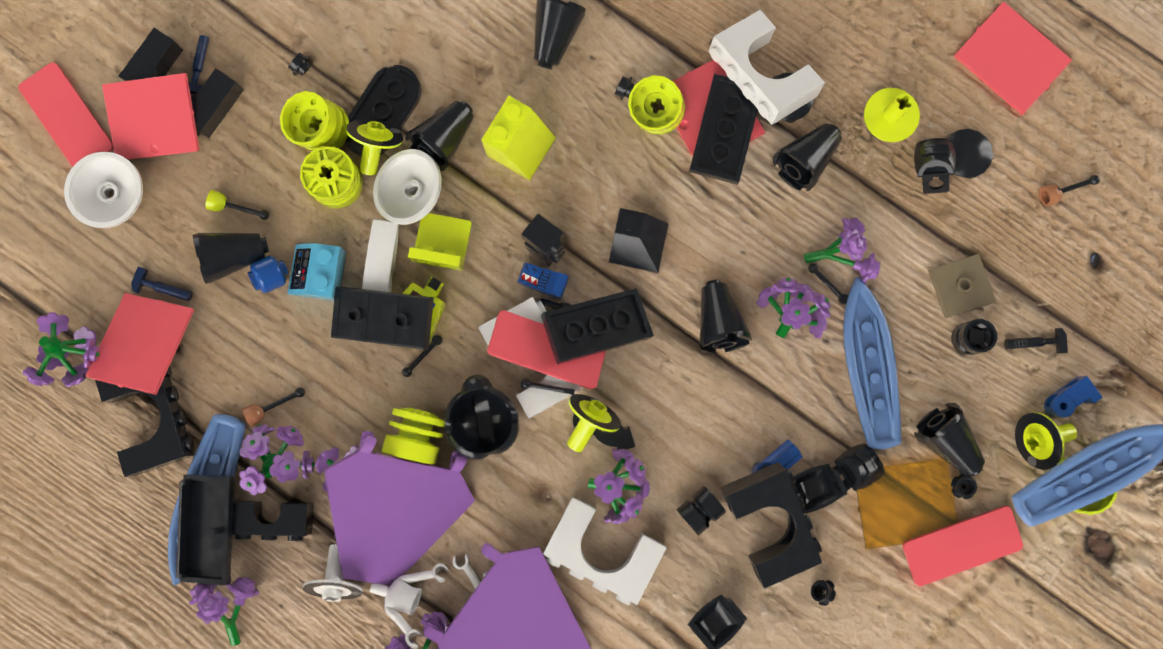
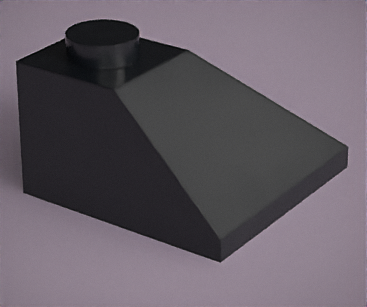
M620 208L608 263L658 273L669 224L646 213Z

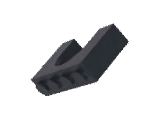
M154 27L118 77L124 81L166 76L184 49L173 39ZM216 68L201 89L191 97L198 137L202 133L210 138L244 91L236 81Z
M170 366L157 395L126 387L120 388L118 385L95 380L101 402L114 403L143 393L150 396L160 410V425L151 439L117 452L124 477L137 476L194 456V442L186 431L187 419L178 405L179 393L176 387L172 385Z
M779 462L720 487L728 508L736 520L765 507H779L787 511L788 527L783 537L775 544L748 555L756 577L764 589L822 563L819 555L822 552V548L817 538H813L810 532L813 529L812 522L807 514H803L801 507L805 506L803 499L798 491H794L792 484L796 483L791 470L789 468L785 469Z

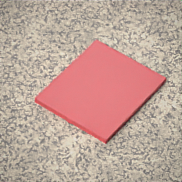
M1004 1L981 26L976 28V32L953 56L1021 115L1029 109L1045 90L1049 89V85L1072 61L1071 58Z
M714 60L693 71H688L685 75L673 81L681 91L686 106L684 118L676 129L692 157L713 76L718 74L728 77L725 70ZM757 117L755 118L750 141L765 134Z
M187 73L102 84L114 153L131 160L200 151Z
M125 293L99 346V356L96 362L92 361L85 376L90 379L118 385L120 388L126 387L157 395L194 313V309L163 302L160 299L154 300Z

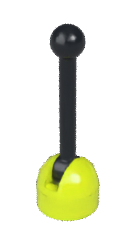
M210 190L205 205L207 210L217 212L228 207L257 215L262 220L269 218L267 210L258 211L229 203L224 194L215 190Z

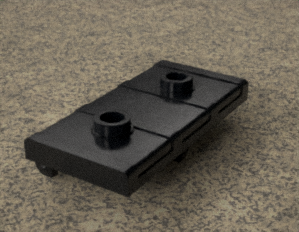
M337 286L335 288L331 338L429 350L434 297Z
M187 474L180 481L176 578L180 579L179 582L214 585L231 584L235 476Z

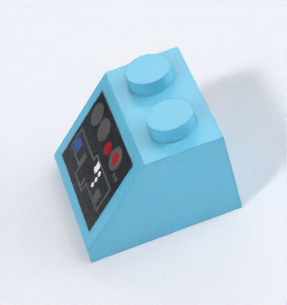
M317 243L296 244L287 294L334 301L335 288L342 285L347 252L339 246Z

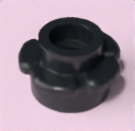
M301 52L294 57L288 66L294 76L298 74L303 76L311 67V64L308 62L310 57L303 55Z
M622 76L614 93L621 97L620 100H623L624 96L629 98V94L635 84L631 83L632 77L629 79Z
M960 474L951 481L952 493L957 498L970 499L977 491L976 481L970 475L964 476ZM962 484H965V489H962Z
M830 580L816 581L811 587L812 598L818 601L821 606L829 605V602L834 601L836 597L834 583Z

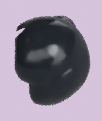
M476 374L468 377L463 383L461 391L451 399L446 407L444 415L448 441L458 453L469 459L480 460L490 454L503 453L512 447L518 437L519 415L514 404L504 392L494 388L489 379L483 375Z

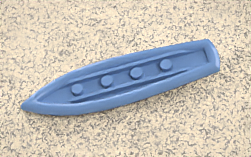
M856 277L848 295L844 314L843 333L846 363L867 446L872 449H889L902 442L898 375L894 347L887 320L878 301L862 279Z
M214 414L187 474L235 476L246 424L231 415ZM179 495L172 514L168 536V563L173 585L180 583V579L176 578Z
M1163 424L1144 425L1120 431L1070 456L1012 495V502L1017 514L1027 526L1033 527L1096 502L1137 481L1163 460Z

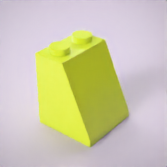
M508 96L481 140L488 157L530 181L556 137L532 108Z

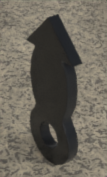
M574 413L573 425L576 427L580 418ZM621 425L615 432H607L596 428L593 433L601 443L610 447H617V450L636 447L630 426L625 430Z

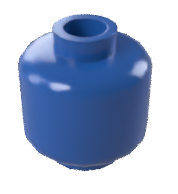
M270 255L252 263L247 274L256 291L261 290L263 293H269L285 285V275L289 274L283 260L277 261L275 257Z

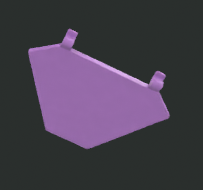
M364 431L361 435L357 451L324 469L343 579L390 586L424 555L475 500L460 473L467 459L457 451H453L451 454L449 468L372 452L377 441L376 437H374L372 432Z
M485 543L481 551L485 557L495 563L446 631L443 633L431 622H428L423 628L424 636L438 643V649H591L539 546L501 553L491 544Z

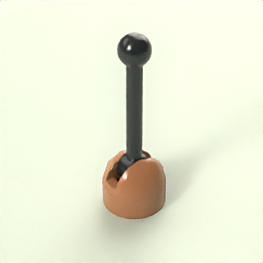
M1092 175L1088 180L1061 189L1054 184L1046 185L1039 189V198L1043 205L1050 206L1059 202L1062 199L1063 193L1089 184L1097 185L1100 182V178L1097 175Z
M299 387L294 393L265 407L256 404L249 405L242 409L245 419L253 427L261 423L266 411L295 397H303L305 390Z

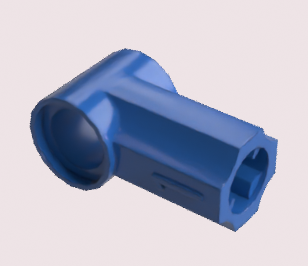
M787 439L766 458L753 466L752 473L759 471L764 466H770L777 462L785 469L791 468L803 456L798 448Z

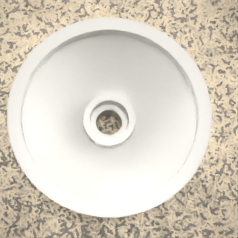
M416 149L403 150L391 156L380 168L374 182L373 198L378 212L388 221L400 225L412 224L424 218L432 210L440 195L442 178L438 164L430 155Z
M97 152L79 160L70 170L64 186V197L70 212L80 222L95 228H111L124 223L136 212L143 196L142 178L137 168L128 159L112 152ZM114 190L113 197L109 198L110 191Z

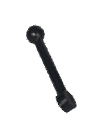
M810 264L808 266L809 272L815 274L838 297L840 304H846L848 295L842 294L818 270L816 264Z
M433 336L429 350H424L409 367H405L402 370L404 377H410L412 370L435 346L442 344L441 336Z
M529 379L521 381V387L524 389L532 387L571 395L575 393L574 389L530 382Z

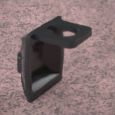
M931 138L916 143L914 164L917 177H922L923 193L949 192V175H954L956 166V150L953 140ZM933 177H939V180L943 182L938 187H932L928 183L933 180Z
M865 443L846 450L834 461L836 466L833 469H836L839 475L844 477L843 484L846 491L851 488L854 491L866 488L885 474L880 458Z
M829 464L812 467L794 476L796 483L792 484L794 491H798L805 505L801 507L803 514L820 510L837 501L842 496L847 495L839 472L831 468Z
M721 594L704 605L687 625L707 649H720L736 635L747 620V617L730 598H725Z

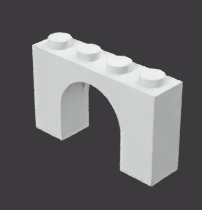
M759 10L715 35L708 52L712 59L718 62L725 70L729 79L734 81L742 90L743 95L756 106L760 115L773 125L815 99L825 82L809 64L782 79L767 78L759 74L752 67L748 55L768 44L776 29L765 14Z
M531 297L508 310V312L543 324L541 314L546 312V309L541 301L535 302L534 298ZM497 317L478 327L488 345ZM549 375L539 382V384L574 389L575 393L584 389V387ZM532 387L516 395L529 419L571 396V394Z
M573 496L544 550L543 555L547 557L546 561L558 568L561 565L569 568V574L577 579L583 580L586 577L594 582L593 587L604 593L607 590L617 594L616 599L630 606L631 602L638 605L667 547L641 533L631 555L623 565L612 570H602L592 566L582 553L581 540L596 508Z

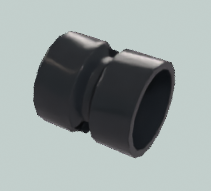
M975 319L957 325L951 335V343L954 349L963 355L985 353L995 346L998 339L994 325L984 319Z
M705 486L693 495V501L687 500L676 509L698 536L710 527V520L717 521L726 513L724 507Z

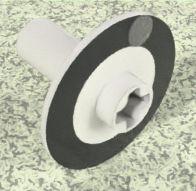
M337 544L330 545L325 580H313L303 584L304 592L330 602H337L341 599H353L362 595V589L359 586L343 582Z

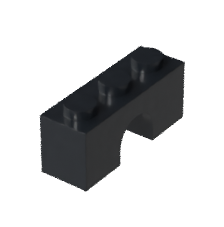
M538 213L521 233L523 240L526 241L524 243L525 248L548 266L553 262L557 264L565 254L564 233Z
M233 501L232 534H235V539L241 540L251 539V535H261V540H277L278 536H287L288 541H303L304 536L312 534L314 503H281L278 519L275 522H270L262 514V501Z

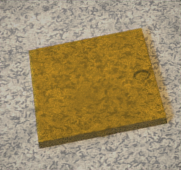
M943 459L884 466L885 474L879 480L866 488L856 491L865 549L901 545L912 538L957 523L948 464Z

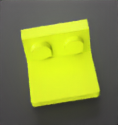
M428 213L420 220L415 248H409L408 258L415 263L463 271L472 227L471 221Z

